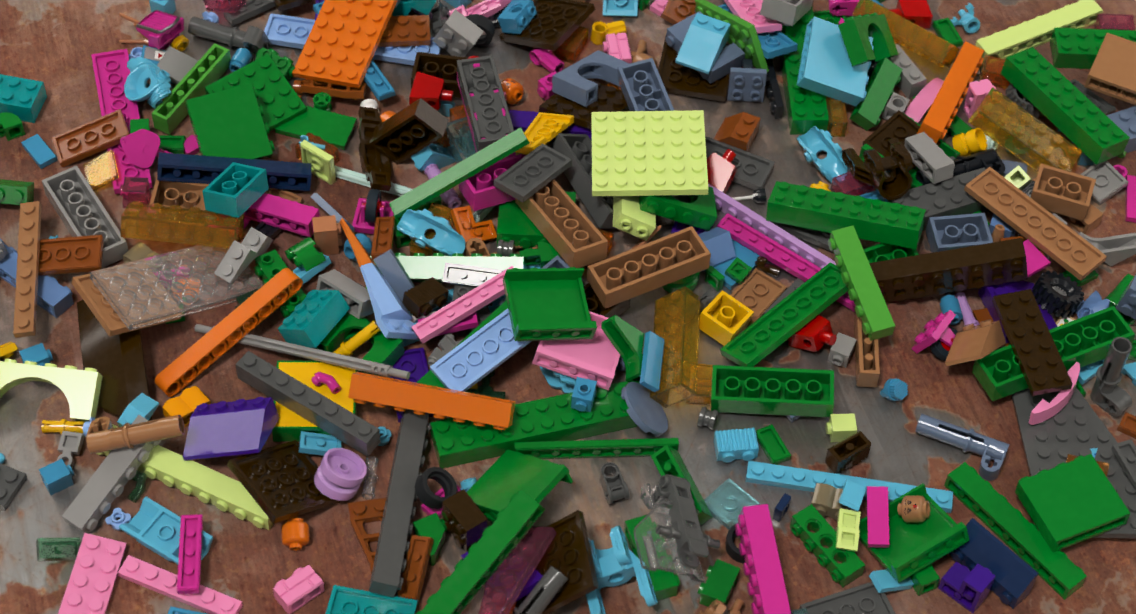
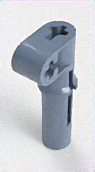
M921 414L915 433L961 448L965 453L969 451L981 455L979 475L987 481L995 480L999 476L1010 445L976 433L972 428L968 430L925 414ZM992 459L994 464L992 468H989L990 460Z

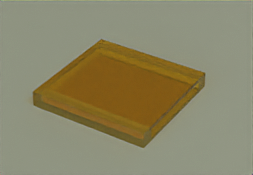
M109 150L83 164L85 178L93 191L119 178L113 150Z

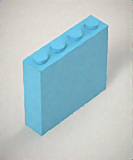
M814 16L806 27L797 86L857 106L861 101H864L867 94L865 87L869 80L867 74L871 61L852 67L839 26ZM868 36V37H869V40H870V43H871V46H872V49H873V48H874V46L872 45L873 38L870 37V36Z

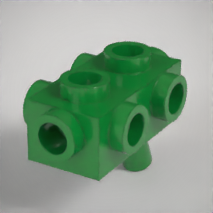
M262 47L258 50L255 60L269 54L288 81L294 77L292 72L295 66L291 59L286 56L284 58L278 56L279 53L271 48L268 50Z

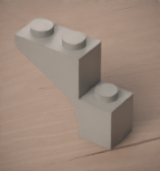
M251 227L242 243L236 240L233 241L214 274L230 284L234 283L257 256L266 253L273 239Z
M1082 232L1078 233L1107 256L1105 263L1110 267L1136 254V233L1104 238H1094Z

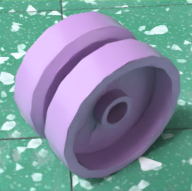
M332 448L324 454L321 465L314 475V483L317 489L325 496L338 501H347L356 495L367 473V466L364 460L353 451L344 448Z

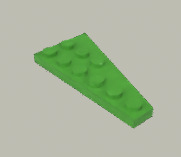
M695 0L696 12L701 11L706 16L731 24L729 44L735 43L745 53V58L752 60L754 67L769 71L755 25L707 0Z

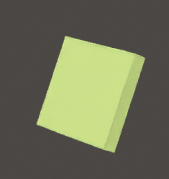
M303 140L300 143L302 163H311L312 174L332 185L336 181L334 157L308 141Z

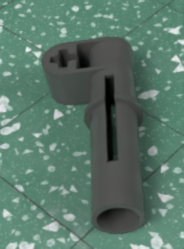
M192 17L188 25L189 34L226 44L231 49L234 47L246 48L250 52L257 54L260 48L268 49L269 47L267 35L263 30L255 26H248L247 31L244 32L239 30L238 27L231 28L198 17Z
M1124 337L1113 339L1103 364L1097 370V379L1090 393L1091 400L1113 417H1119L1133 402L1131 396L1117 385L1122 379V370L1132 350L1131 342Z
M551 565L518 608H514V614H541L568 578Z

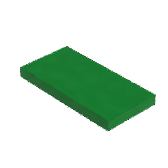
M306 106V112L275 128L278 134L300 139V136L306 135L310 142L345 150L357 124V118Z

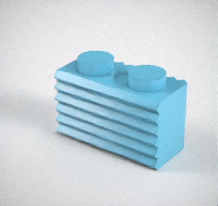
M755 428L715 431L713 443L717 461L726 463L736 459L751 461L758 457L759 446Z

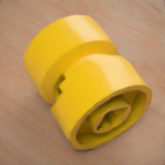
M980 128L969 130L966 134L960 133L952 139L953 148L963 157L984 151L987 148L985 134Z

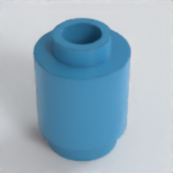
M238 48L229 62L230 71L234 72L249 64L253 59L251 52L246 48Z
M946 295L941 298V312L944 314L949 310L953 311L956 316L950 324L959 323L963 318L959 300L954 295Z

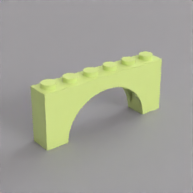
M5 359V362L0 361V399L7 391L19 384L30 381L47 382L59 387L67 397L70 406V418L73 421L86 422L91 417L96 419L103 376L94 368L77 370V367L65 365V368H58L56 364L45 363V366H40L32 361H25V364L17 363V360Z

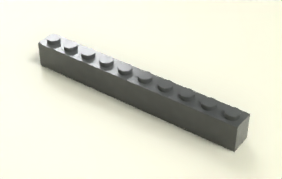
M410 409L404 411L400 421L368 592L394 597L396 591L401 590L403 577H400V574L404 572L407 561L403 557L404 554H407L410 544L406 540L407 536L410 537L413 524H410V519L414 518L416 507L413 506V501L416 502L418 498L415 491V483L422 474L419 472V467L422 468L425 456L422 455V451L426 450L428 439H425V435H428L430 430V423H428L429 414H414V410Z

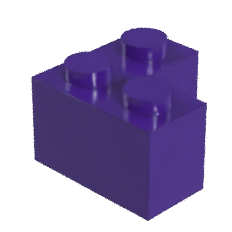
M956 561L941 578L938 589L971 613H974L987 598L996 576L988 568L982 567L980 564H977L970 571L969 568Z

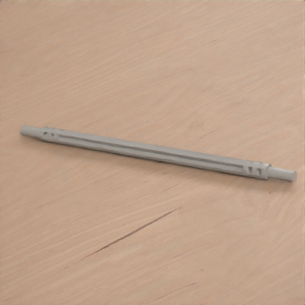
M200 324L195 325V331L204 334L213 328ZM247 334L237 342L375 375L393 376L407 380L410 377V372L395 369L391 365L257 335Z

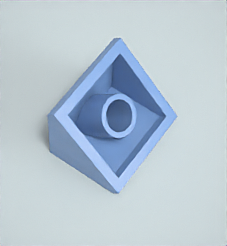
M715 227L698 234L711 253L710 266L715 267L736 258L730 231Z

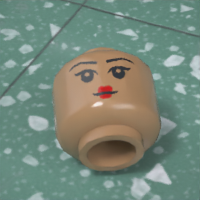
M904 496L902 502L898 503V515H902L903 520L907 523H922L926 520V517L930 516V503L923 496Z

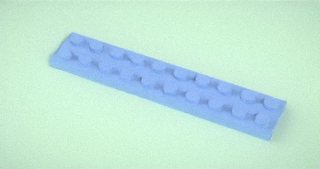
M270 13L264 32L269 39V44L303 49L315 20ZM430 37L431 45L377 47L373 60L414 65L417 52L440 54L442 48L432 41L434 37Z

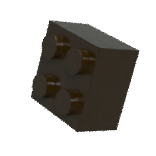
M463 489L442 501L443 511L441 513L447 527L446 532H450L454 536L456 545L459 548L462 547L467 552L474 543L481 539L483 531L488 527V519Z

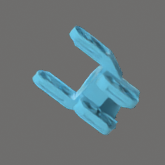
M619 525L611 528L610 531L612 548L604 550L595 549L593 540L589 539L599 586L598 589L586 594L591 614H606L599 589L606 586L622 585L634 576H636L641 596L644 597L648 607L658 604L649 570L629 550L626 535Z

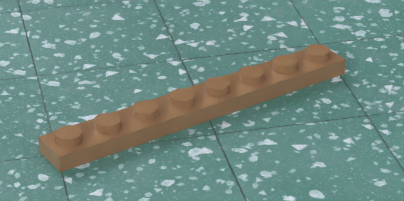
M40 201L20 203L13 329L15 338L36 335L42 209Z

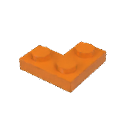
M470 205L453 208L450 211L456 231L463 236L465 242L471 238H479L483 242L497 238L492 220L475 223Z

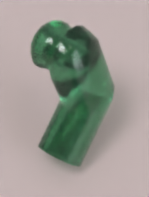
M137 470L136 475L132 479L136 481V486L128 496L129 500L134 503L138 501L146 490L147 476Z

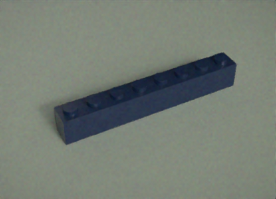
M159 152L157 180L210 184L227 167L235 162L266 169L269 188L310 191L311 163Z

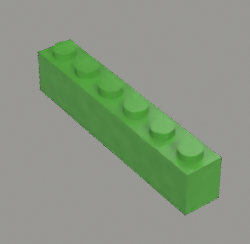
M215 43L176 85L171 94L151 113L154 128L169 135L188 115L185 104L186 100L205 95L207 93L205 87L219 80L227 71L231 60L229 49Z
M854 226L831 231L828 246L835 254L836 266L840 267L842 271L843 283H847L849 298L851 301L854 300L856 305L855 312L857 317H860L863 322L862 329L864 334L868 335L870 341L892 335L895 329L894 321Z

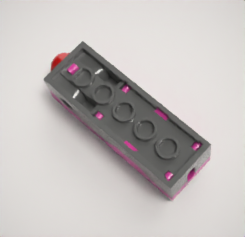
M493 55L483 57L470 56L468 59L457 60V82L477 153L510 134L514 129ZM514 152L505 158L516 156V153Z

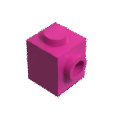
M556 71L538 80V95L545 100L555 94L552 92L553 75L557 74Z

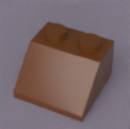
M746 112L724 119L714 139L748 152L759 132L761 118Z

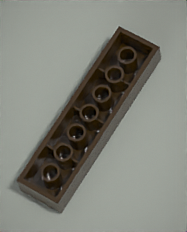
M1022 238L869 263L886 303L911 298H922L935 294L941 295L954 291L959 292L990 285H1001L1009 282H1020L1028 279L1026 254Z

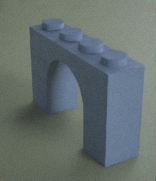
M697 13L667 28L666 42L677 53H679L690 24ZM732 43L723 48L709 74L697 72L711 84L729 74L730 67L740 68L742 60L745 58V53L735 43Z
M598 50L553 75L552 92L586 107L597 101L598 84L588 79H602L620 87L618 67L630 63Z

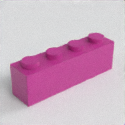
M264 193L243 213V217L311 238L314 233L312 217H320L319 209L313 206H307L296 201Z

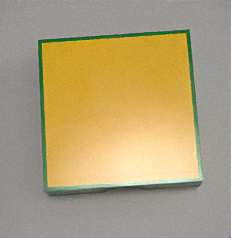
M277 361L276 368L356 415V403L354 399L348 398L352 373L359 372V370L320 361ZM316 372L331 375L340 385L341 390L333 394L326 384L314 385L311 378L315 376ZM274 401L279 420L272 430L273 442H291L294 440L299 442L301 431L331 435Z

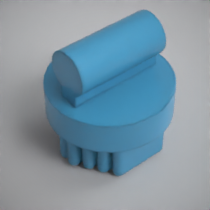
M897 378L888 379L884 388L880 391V395L890 401L902 400L908 395V385Z

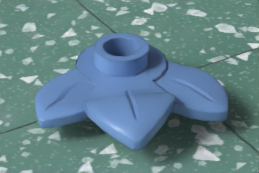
M1094 291L1085 301H1082L1075 313L1078 319L1108 308L1110 300H1102L1101 295Z

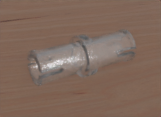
M367 457L365 461L367 473L363 479L362 497L368 500L375 498V487L379 478L377 475L379 459L376 457Z

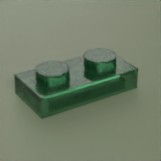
M80 537L38 538L36 540L37 560L75 561L81 545Z

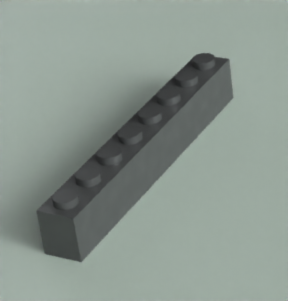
M250 351L235 364L238 379L266 396L272 397L274 401L368 457L380 444V432L377 427Z

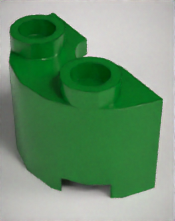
M310 237L285 251L287 258L290 261L293 260L298 268L301 267L306 272L326 261L323 253H319L313 246L316 243Z

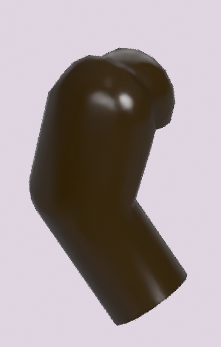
M764 256L757 257V261H755L757 269L775 277L779 276L781 268L766 263L767 259Z

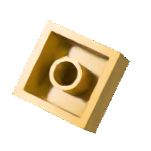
M722 290L701 312L696 327L725 346L749 326L754 311Z

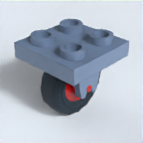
M743 59L741 68L730 67L727 100L763 102L767 69H754L751 59Z

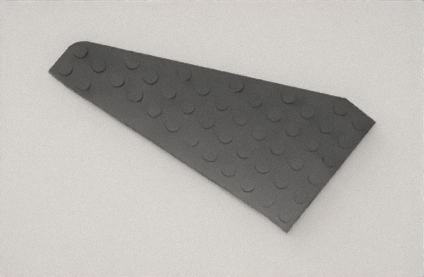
M1075 387L1069 402L1060 412L1050 419L1035 425L1028 423L1031 411L1042 399L1050 403L1060 391L1032 396L1030 389L1027 388L1011 394L1030 477L1036 475L1041 470L1055 468L1062 462L1068 463L1073 461L1078 456L1092 454L1090 449L1098 448L1095 460L1128 508L1130 516L1127 524L1091 538L1136 539V490L1112 451L1113 444L1118 442L1077 387Z

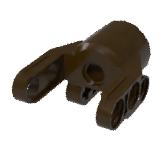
M897 138L887 140L889 156L881 158L874 148L865 150L864 163L854 149L842 150L843 161L853 177L869 186H874L884 198L896 200L904 196L910 189L912 177L908 169L912 168V157Z

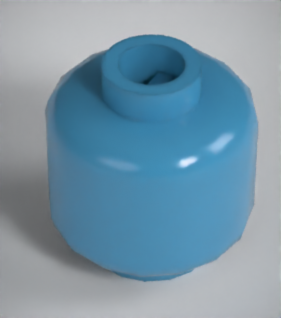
M362 233L355 234L366 252L370 255L372 252L370 238ZM347 239L344 243V253L349 259L357 261Z

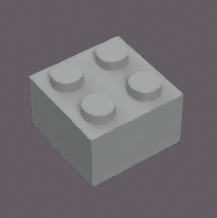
M455 9L432 41L451 54V56L465 57L484 31Z

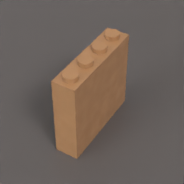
M1106 33L1084 87L1136 105V42Z

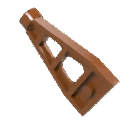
M306 79L294 80L293 89L298 95H302L303 92L312 94L325 92L333 97L360 100L364 99L368 85L363 80L360 89L347 86L345 90L333 88L336 84Z
M386 498L348 503L351 526L369 563L371 574L376 552L370 551L368 542L378 541L379 533L367 534L363 528V523L382 522Z

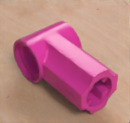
M535 48L529 52L531 61L535 65L541 64L550 73L554 71L558 73L564 68L565 63L557 58L551 50Z

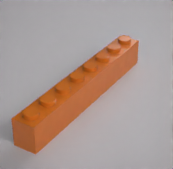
M965 41L917 134L925 132L936 144L939 138L943 140L968 91L970 82H973L984 60L981 57L984 52L983 49Z
M362 372L352 373L348 398L354 399L355 403L366 404V401L373 402L374 406L382 408L389 405L394 406V410L397 411L410 409L414 410V414L425 415L426 413H431L433 417L445 419L447 416L452 417L455 422L465 423L468 420L473 421V425L476 426L493 425V428L497 430H505L512 426L516 402Z

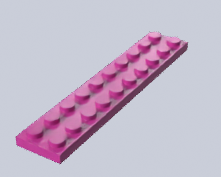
M122 49L91 54L101 116L121 109L130 133V120L140 119L137 101L129 100L124 93L126 79L131 73L127 68V62L129 61L128 50ZM121 144L107 149L115 194L153 188L149 167L140 168L129 163Z

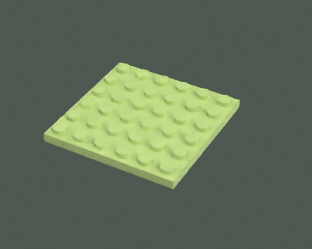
M704 110L591 112L592 196L708 195Z

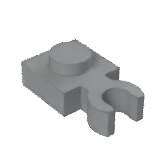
M62 431L57 449L62 454L59 455L57 461L63 459V461L69 460L68 464L73 468L75 464L73 455H80L85 437L83 433Z

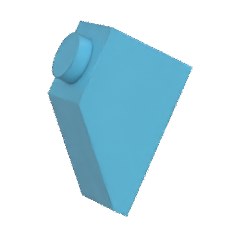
M433 143L411 156L415 162L414 166L420 171H425V168L430 164H436L438 169H441L456 161L448 148Z
M141 393L128 404L118 419L119 427L124 426L125 423H130L131 425L138 415L149 420L160 403Z

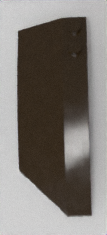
M84 300L77 302L83 370L85 368H94L103 376L98 406L115 417L121 416L128 404L141 393L150 397L141 329L109 337Z

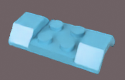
M145 497L139 512L129 523L121 524L119 529L166 560L178 564L181 517L150 498ZM205 531L202 532L201 560L207 555L213 541V536Z

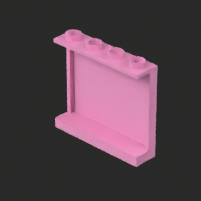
M589 311L591 321H596L597 330L593 339L540 340L532 364L574 379L580 377L597 381V387L609 391L620 354L601 328L602 322L607 320V317Z

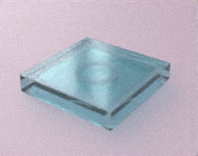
M730 478L704 500L711 515L728 530L738 523V515L741 514L742 507L760 505L758 501Z

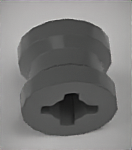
M499 239L497 254H502V257H510V254H515V241L505 242Z
M702 406L697 426L701 427L704 425L713 430L718 410L714 409L711 411L707 407Z

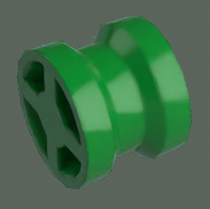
M325 92L314 95V108L331 112V96Z

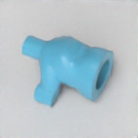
M968 3L965 6L968 12L966 13L965 10L961 9L958 12L961 17L960 20L953 17L950 21L954 26H963L967 33H975L979 30L981 23L974 17V6Z

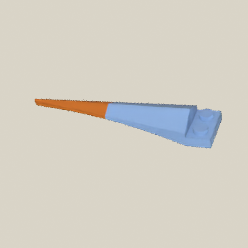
M342 218L339 223L361 269L376 323L385 338L416 340L417 336L411 327L414 325L411 322L413 317Z

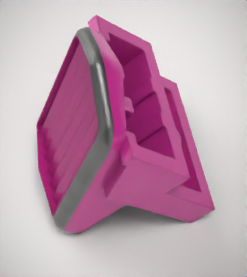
M155 10L136 25V30L148 38L149 47L164 50L184 30V18Z

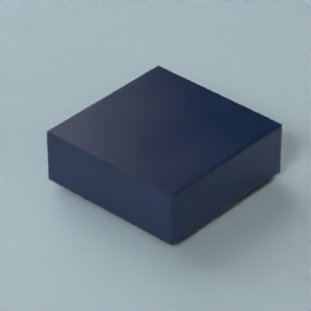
M785 493L776 505L773 514L774 520L781 521L788 511L791 503L790 495Z

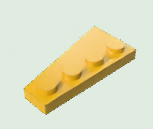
M539 112L524 132L529 144L515 151V153L528 155L541 144H547L558 133H561L574 123V115Z

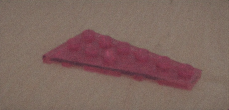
M532 526L488 579L479 614L509 613L557 534L553 527Z

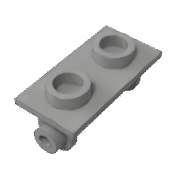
M445 334L438 343L442 351L436 347L428 357V364L430 366L433 365L462 340L455 341L453 334Z

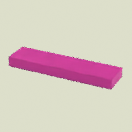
M202 514L181 515L177 577L178 594L200 593Z

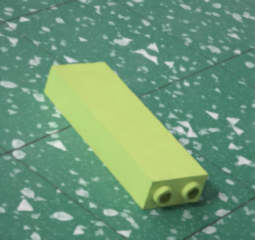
M613 196L614 212L612 227L647 241L656 228V215L640 210L639 196Z

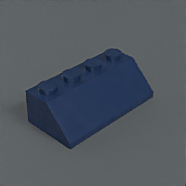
M972 518L966 525L970 541L949 554L955 562L957 561L961 565L966 566L970 571L977 564L988 568L996 576L990 591H993L1000 597L1004 604L1014 609L1030 594L1039 573Z

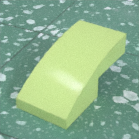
M839 509L836 532L837 549L857 552L861 512Z

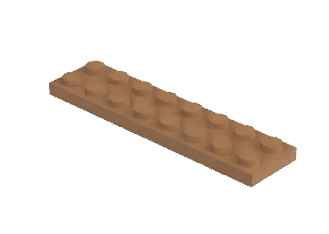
M991 167L965 185L964 191L1080 281L1105 262L1107 256Z

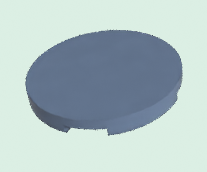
M630 382L624 386L621 391V397L623 400L625 399L629 408L627 413L634 423L645 433L651 432L656 437L665 433L668 429V420L665 411L656 397L646 387L637 382Z

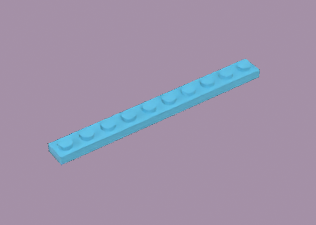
M749 460L745 481L814 492L816 483H824L843 489L844 482L848 479L866 488L863 500H867V486L888 487V503L917 487ZM925 487L927 494L946 513H951L953 491Z

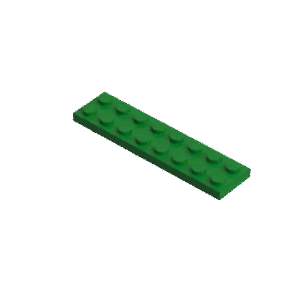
M832 263L826 265L720 349L721 355L740 366H755L848 291L847 283H843L840 267Z

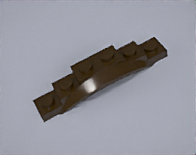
M360 106L358 111L360 120L358 129L360 144L358 149L362 173H365L367 181H370L371 189L389 191L391 188L390 160L369 144L375 127L382 123L378 109Z

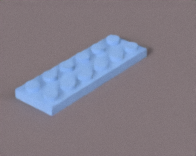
M507 308L431 365L430 370L446 388L465 392L531 341L514 340L509 310Z

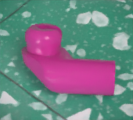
M316 372L315 376L311 378L314 385L326 384L333 394L341 390L340 385L331 375Z

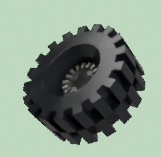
M1050 271L1043 272L1031 290L1037 304L1041 305L1040 308L1048 310L1047 313L1049 314L1054 313L1057 317L1061 315L1062 318L1074 315L1084 300V292H1081L1082 288L1077 286L1078 283L1071 281L1069 276L1065 277L1061 272L1057 274V271H1052V273Z

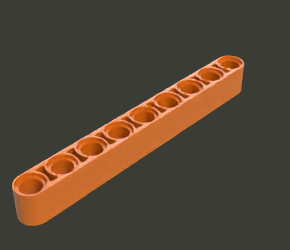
M289 268L281 270L156 376L155 384L168 397L176 395L298 292L303 284L302 279Z

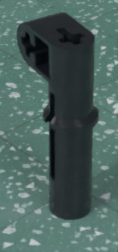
M993 148L965 157L960 155L953 160L955 164L953 176L989 167L1002 176L1005 172V165ZM921 170L916 172V180L923 185L932 183Z

